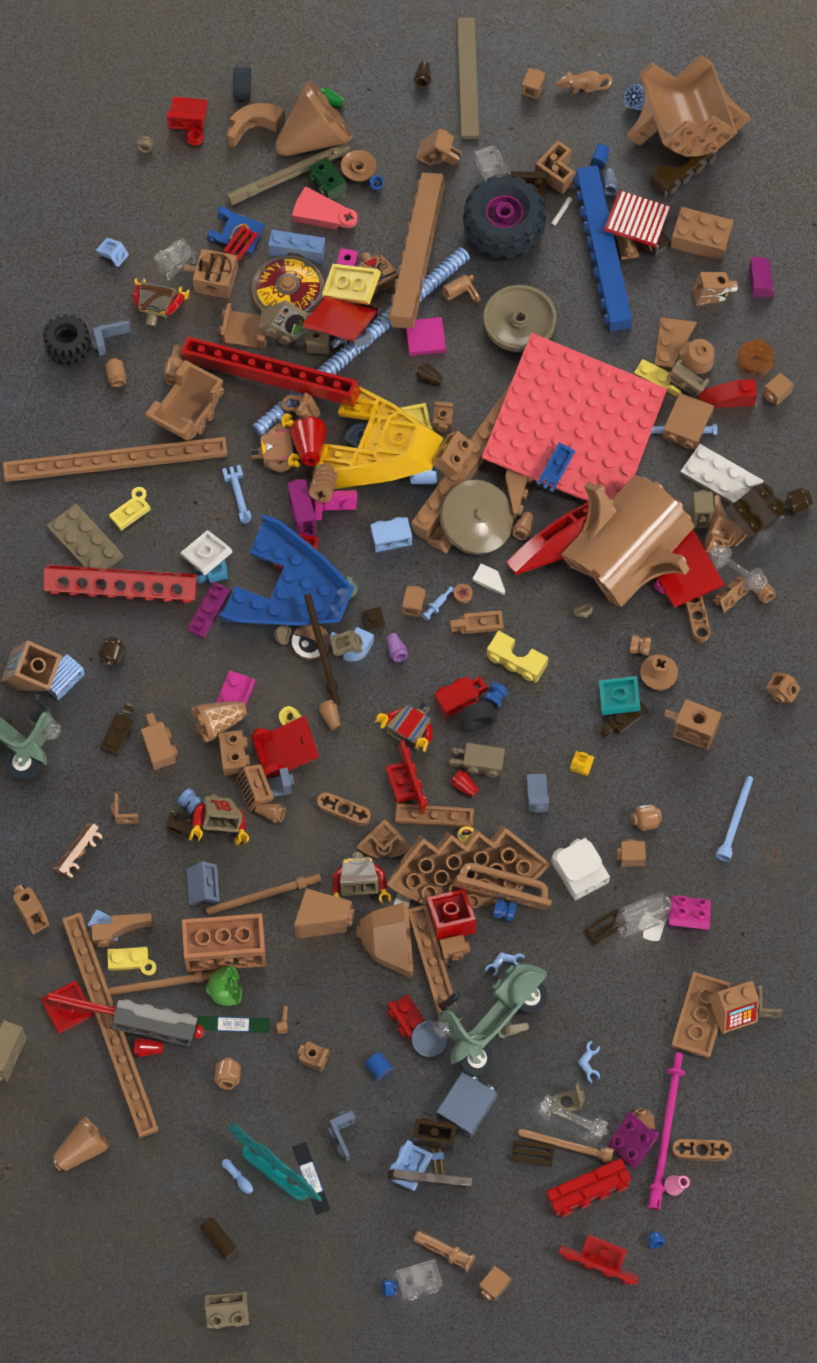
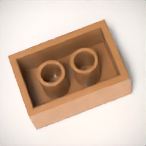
M681 207L670 248L723 261L734 220Z

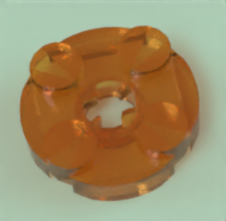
M761 338L743 344L738 354L740 367L749 374H766L772 369L775 361L773 348ZM754 355L760 356L759 361H757V359L754 360L752 358Z

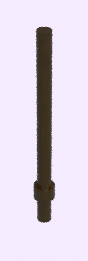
M306 594L304 599L327 680L326 688L330 692L334 704L340 705L337 691L339 689L338 684L333 677L311 594Z

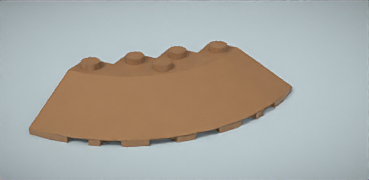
M501 826L490 840L474 829L463 844L447 832L436 847L422 836H419L386 884L405 897L428 905L427 897L462 889L452 885L455 877L459 875L461 867L466 863H476L535 880L551 864L504 826ZM471 870L467 873L468 878L516 891H522L527 886ZM465 889L472 908L494 904L499 899Z

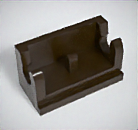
M172 809L165 823L166 831L189 838L192 829H194V826H192L193 817L178 813ZM200 827L203 835L199 842L203 843L208 830ZM193 834L192 840L198 841V836Z

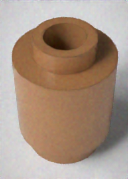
M117 358L108 360L105 364V370L109 383L112 387L123 386L126 383L123 362Z

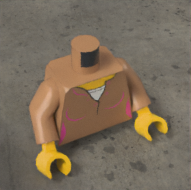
M287 413L282 416V421L260 437L261 447L250 448L252 459L263 458L265 468L279 473L291 468L300 467V463L297 461L300 457L297 454H293L289 428H287V426L291 427L294 421L289 420L292 418V415Z

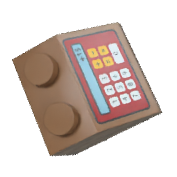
M753 981L708 996L722 1034L758 1022L759 998Z

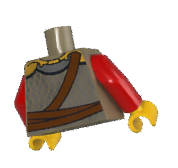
M136 278L132 297L139 311L147 314L145 324L156 327L158 317L167 318L168 315H172L179 308L184 300L188 299L189 289L187 292H182L183 287L181 286L177 294V290L174 288L146 283L145 279H143V282L138 283V278Z
M354 852L351 858L343 860V866H340L332 876L331 892H333L335 897L340 898L339 893H341V896L378 894L380 890L381 894L378 901L381 905L382 896L388 898V903L391 900L390 894L386 892L388 887L385 872L377 864H373L372 858H363L361 852Z

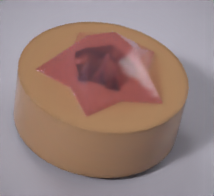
M467 584L457 585L454 589V599L460 604L468 603L472 599L471 587Z

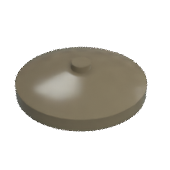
M513 285L497 291L488 300L484 309L483 322L487 335L496 345L505 350L524 352L531 333L548 340L552 337L556 327L557 315L554 304L545 293L531 286Z
M468 480L458 484L445 496L440 509L441 526L446 537L455 547L469 554L482 555L493 552L506 542L513 528V512L509 500L499 488L486 481Z

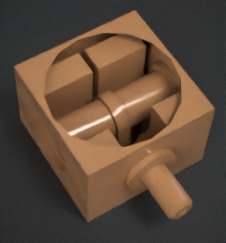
M201 249L196 266L185 264L183 267L185 272L194 273V292L230 299L238 271L237 255Z
M685 699L679 713L668 709L665 710L664 717L675 720L673 737L709 751L719 727L721 712Z

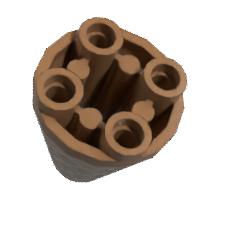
M228 701L196 705L191 708V713L198 722L195 725L199 736L202 735L203 741L206 743L214 740L219 736V733L225 732L241 721L247 715V710L243 701Z

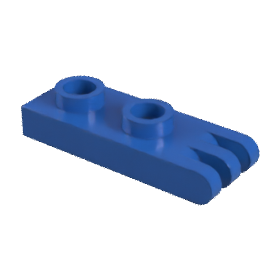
M559 442L536 484L540 486L543 480L546 481L543 486L545 489L549 483L552 484L550 492L553 493L575 450Z

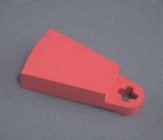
M306 186L298 197L292 213V222L337 230L338 226L352 228L358 221L357 213L354 210L348 209ZM348 216H351V219H349V221H346V218H348Z

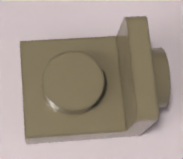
M352 630L331 637L333 653L337 657L351 651L362 652V638Z

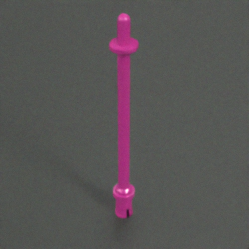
M680 1052L675 1054L673 1068L667 1070V1073L672 1076L655 1179L649 1185L650 1197L647 1208L656 1211L661 1209L662 1194L665 1193L662 1181L679 1077L685 1076V1072L681 1070L683 1055Z

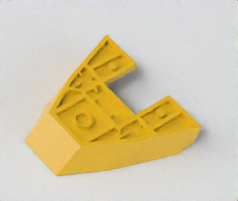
M360 387L361 392L355 406L341 404L338 410L340 417L369 420L358 448L324 444L320 461L316 465L317 467L320 464L327 463L333 466L337 473L334 489L393 481L432 470V462L444 438L400 407Z

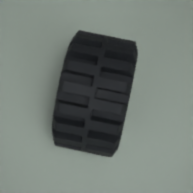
M63 314V317L58 315L55 320L51 319L49 321L50 325L46 324L43 331L47 354L52 360L55 359L56 363L63 362V365H67V363L72 365L75 364L74 361H82L81 357L85 358L91 345L86 323L82 322V319L79 317L75 318V315L72 314L70 317L67 314ZM64 336L76 337L71 343L63 344L58 342Z

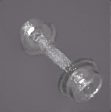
M718 544L711 550L709 558L716 569H720L725 565L732 568L746 578L744 588L748 591L752 590L756 593L764 588L767 583V577L763 574V570L755 568L751 572L747 571L730 559L732 549L728 546L724 547Z
M547 1094L544 1101L539 1102L541 1106L539 1114L544 1116L546 1121L550 1120L553 1113L592 1130L589 1140L601 1141L603 1135L608 1134L607 1126L609 1122L602 1119L600 1114L594 1123L556 1106L559 1096L553 1097Z

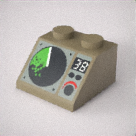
M285 300L262 310L258 329L267 336L278 340L279 343L286 345L298 340L306 329L303 327V323L310 314Z

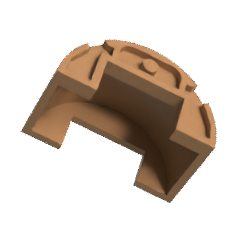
M185 360L175 373L176 384L162 403L154 401L145 416L147 420L185 440H191L197 434L201 435L207 421H211L214 417L215 406L218 399L222 396L224 388H222V379Z

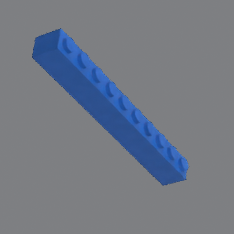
M598 165L577 168L576 176H574V186L578 187L577 200L578 202L581 201L582 205L580 206L581 217L585 218L583 227L584 232H588L587 246L591 247L592 250L590 252L591 263L595 264L593 268L594 277L598 278L599 282L597 283L598 294L602 295L600 304L601 309H605L604 323L608 325L609 332L631 329L632 316L613 233L604 231L609 214Z

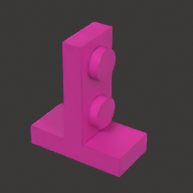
M356 490L333 491L331 500L326 503L317 502L310 496L316 520L322 519V511L356 510Z

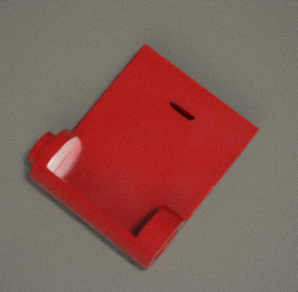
M302 716L272 731L257 728L251 735L266 779L279 777L280 769L287 768L289 772L320 758L306 716Z

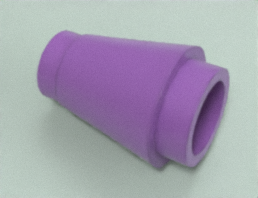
M396 633L388 635L387 643L390 658L394 662L404 661L408 657L407 648Z

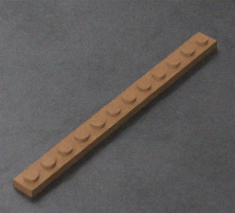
M225 437L9 461L3 462L5 482L228 456Z
M81 912L63 918L62 921L91 1002L113 1007L111 995ZM95 1011L139 1138L159 1132L124 1032L112 1029L113 1015Z

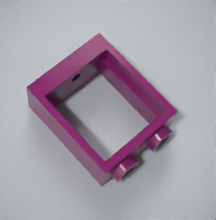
M296 479L287 483L288 500L297 534L317 535L316 518L306 479Z

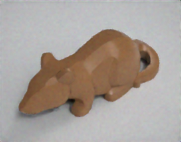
M594 70L585 71L577 75H572L569 71L566 76L555 83V86L559 88L572 87V93H577L579 89H584L585 93L599 90L604 91L611 87L612 77L609 74L600 75ZM604 80L608 81L607 85L600 87Z

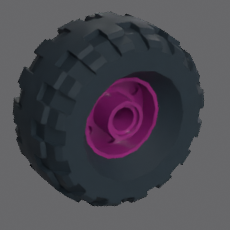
M496 175L489 177L486 182L482 181L477 184L466 198L463 223L467 238L471 244L473 243L474 246H477L479 251L484 254L489 253L493 258L499 259V256H504L506 259L514 258L517 254L521 256L529 252V248H533L538 244L545 230L546 209L543 197L538 193V189L531 183L527 184L523 178H511L510 175H503V177L498 178Z

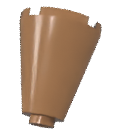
M84 1116L80 1119L53 1155L55 1160L52 1162L59 1171L62 1169L68 1171L110 1148L107 1139L99 1133V1129L89 1118Z

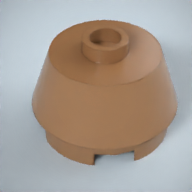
M704 339L692 340L682 346L679 358L682 360L683 366L694 374H704L710 371L714 365V348L711 343Z

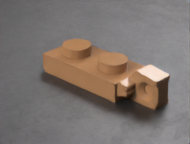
M502 611L464 614L458 620H450L451 632L461 631V634L504 631Z

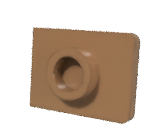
M115 793V803H111V813L115 815L116 824L139 823L138 814H119L118 793Z

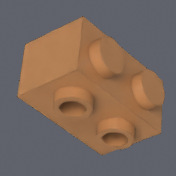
M458 430L447 435L432 464L448 477L459 474L464 467V461L472 453L471 449L474 443Z
M242 730L219 733L224 776L239 774L243 767L250 766L249 754L245 755L244 748H248L247 737L242 736Z

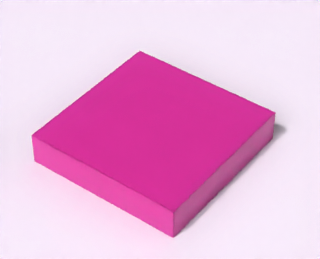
M442 317L418 319L415 322L414 329L406 328L410 356L446 352Z

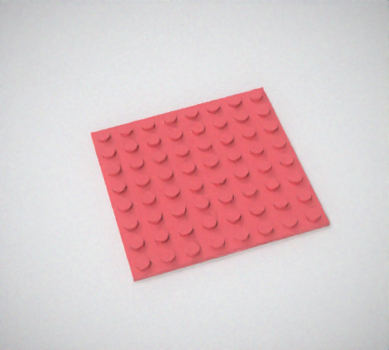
M531 333L482 459L538 481L560 442L575 450V453L555 489L588 502V495L584 486L591 482L603 486L606 490L605 494L612 500L637 471L667 388Z

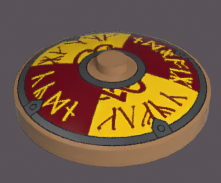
M282 256L266 262L259 268L252 282L253 300L261 312L263 308H268L287 300L309 314L323 301L324 280L320 271L311 262L300 257Z

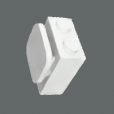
M586 838L582 840L576 839L570 843L569 847L565 849L559 848L553 852L551 863L574 901L609 883L610 876L604 868L600 856L592 843Z

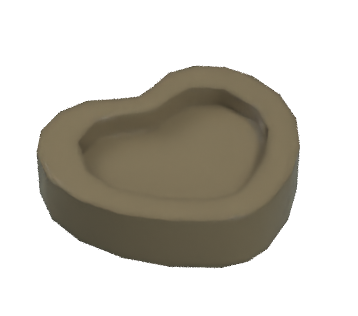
M583 604L581 607L574 609V615L576 617H588L593 612L592 604Z
M288 625L278 626L274 630L277 642L281 645L288 644L292 631Z

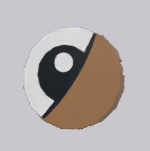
M312 625L298 627L292 637V647L296 655L308 661L320 658ZM320 626L326 651H328L330 646L329 635Z

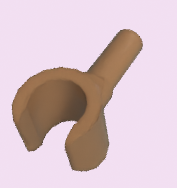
M283 1006L282 1022L276 1023L278 1034L288 1032L287 1006Z

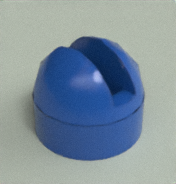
M379 175L372 176L369 181V186L374 191L382 189L384 185V179Z
M653 1231L649 1234V1247L655 1249L665 1244L664 1237L660 1232Z
M394 1280L382 1281L384 1297L393 1296L397 1293L398 1289L395 1287L398 1285Z

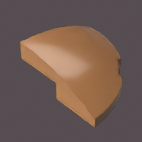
M715 513L706 536L704 549L706 553H722L726 551L725 547L740 544L747 535L735 520Z
M384 819L356 847L372 857L389 856V858L408 851L411 845Z

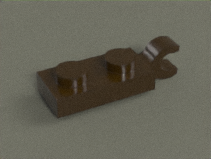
M640 700L641 711L610 715L607 718L608 723L601 728L602 731L600 733L605 738L614 731L620 735L648 714L649 709Z
M126 702L122 715L115 714L100 745L101 750L116 756L119 755L134 725V721L130 719L135 710L133 708L134 705Z

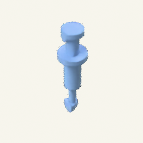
M449 587L433 603H429V609L423 612L421 616L425 620H429L432 613L437 614L439 612L438 608L445 602L446 596L454 591V588Z

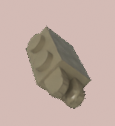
M467 743L466 749H450L451 755L464 757V760L450 759L448 764L451 767L463 768V771L470 775L485 774L490 778L501 777L505 748Z

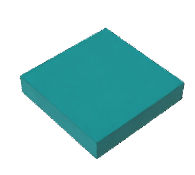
M637 676L599 680L602 715L641 711Z

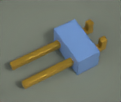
M439 1149V1153H434L433 1150L431 1159L434 1161L435 1173L437 1174L436 1161L440 1160L442 1174H444L442 1160H444L443 1152Z

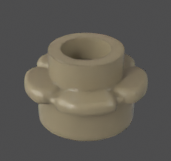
M147 136L139 138L136 142L138 150L144 153L150 152L154 146V142Z

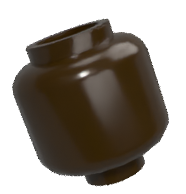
M803 487L789 491L787 493L788 499L784 500L787 510H792L794 514L810 510L811 504H813L809 490H805Z
M109 636V639H103L98 650V656L102 658L101 662L112 666L113 663H120L125 652L123 641Z

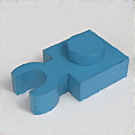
M225 559L205 576L197 569H194L195 574H198V584L205 582L207 579H209L210 583L228 579Z

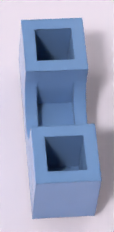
M272 230L268 244L269 256L282 257L288 256L289 253H298L311 263L323 264L326 250L325 238Z

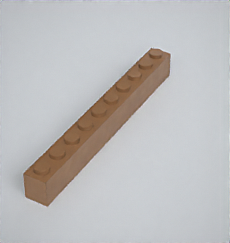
M422 173L421 179L417 181L418 192L414 195L415 206L411 208L412 220L408 222V236H405L404 240L405 251L402 250L401 253L402 265L398 267L399 278L395 280L396 292L392 294L391 302L393 306L388 312V319L391 320L392 327L414 329L445 187L443 174Z
M510 385L470 439L474 445L471 449V455L463 463L462 471L459 474L449 477L445 475L413 519L412 533L427 541L441 523L440 509L445 496L458 484L471 480L484 462L482 455Z

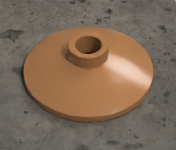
M364 150L351 151L341 161L342 173L352 181L368 180L374 175L377 167L373 155Z

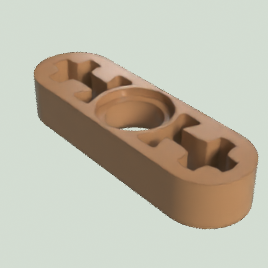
M322 793L317 799L318 808L322 812L361 827L370 823L371 813L366 807L330 793ZM326 799H329L330 804L323 806L322 801H326ZM346 805L350 810L348 813L342 814L338 811L339 807ZM365 813L366 818L359 820L358 815Z
M679 1139L674 1142L672 1147L673 1156L679 1160L725 1161L732 1152L731 1145L723 1140ZM679 1145H683L684 1149H690V1145H694L692 1148L693 1155H690L691 1150H685L683 1154H680L679 1150L676 1149L679 1148ZM704 1145L707 1148V1154L699 1155L696 1152V1147ZM711 1145L714 1146L713 1150H719L720 1146H724V1150L728 1152L721 1155L719 1151H714L712 1156L710 1155Z

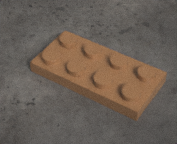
M693 971L672 1041V1048L710 1059L719 1025L708 996L731 988L732 983Z

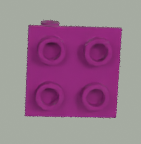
M630 1111L608 1142V1145L636 1169L648 1153V1150L651 1149L655 1140L658 1139L657 1135L659 1132L653 1128L650 1129Z

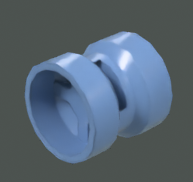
M189 788L181 794L177 802L180 806L186 807L187 812L193 816L197 806L203 803L204 800L201 797H197L195 792Z

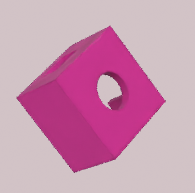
M340 248L337 264L356 266L358 251ZM344 257H350L351 259L345 260Z

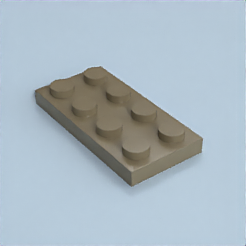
M74 504L47 525V529L82 567L111 568L124 558L121 551L77 504Z

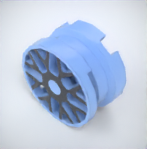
M633 84L628 87L624 96L626 106L642 111L645 101L644 86Z

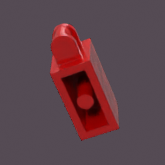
M468 676L465 678L461 677L448 687L443 686L434 693V701L445 719L464 708L478 703L479 695L486 692L488 686L482 677H477L472 681Z

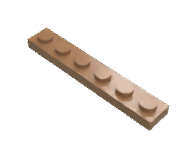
M421 905L408 909L409 920L439 1016L442 1010L439 1008L437 1001L439 999L446 1000L453 994L427 905Z

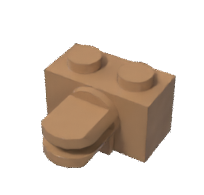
M439 128L421 140L416 159L428 166H432L435 163L439 164L442 161L450 165H457L462 152L452 146L454 136L446 130Z

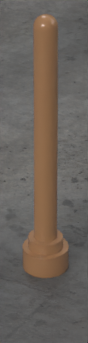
M525 1129L517 1131L519 1137L599 1157V1160H602V1163L605 1164L612 1161L613 1148L597 1149Z

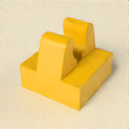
M576 751L570 771L588 776L594 757L587 753Z

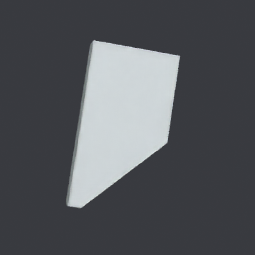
M480 564L472 581L504 596L505 589L498 571Z

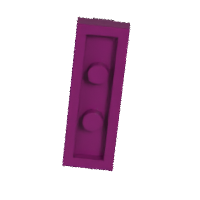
M213 582L189 624L187 631L205 639L231 593L230 589Z

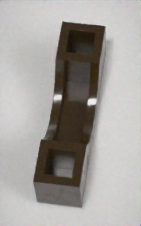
M717 151L701 156H689L690 161L681 167L661 166L651 174L650 185L664 198L669 194H673L680 185L686 184L694 174H699L707 164H712L716 160Z

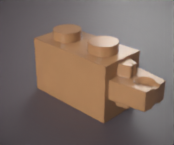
M153 713L147 714L148 726L141 729V733L154 770L176 763L175 756L178 753L175 744L171 745L169 741L172 738L169 727L165 728L161 721L156 722Z

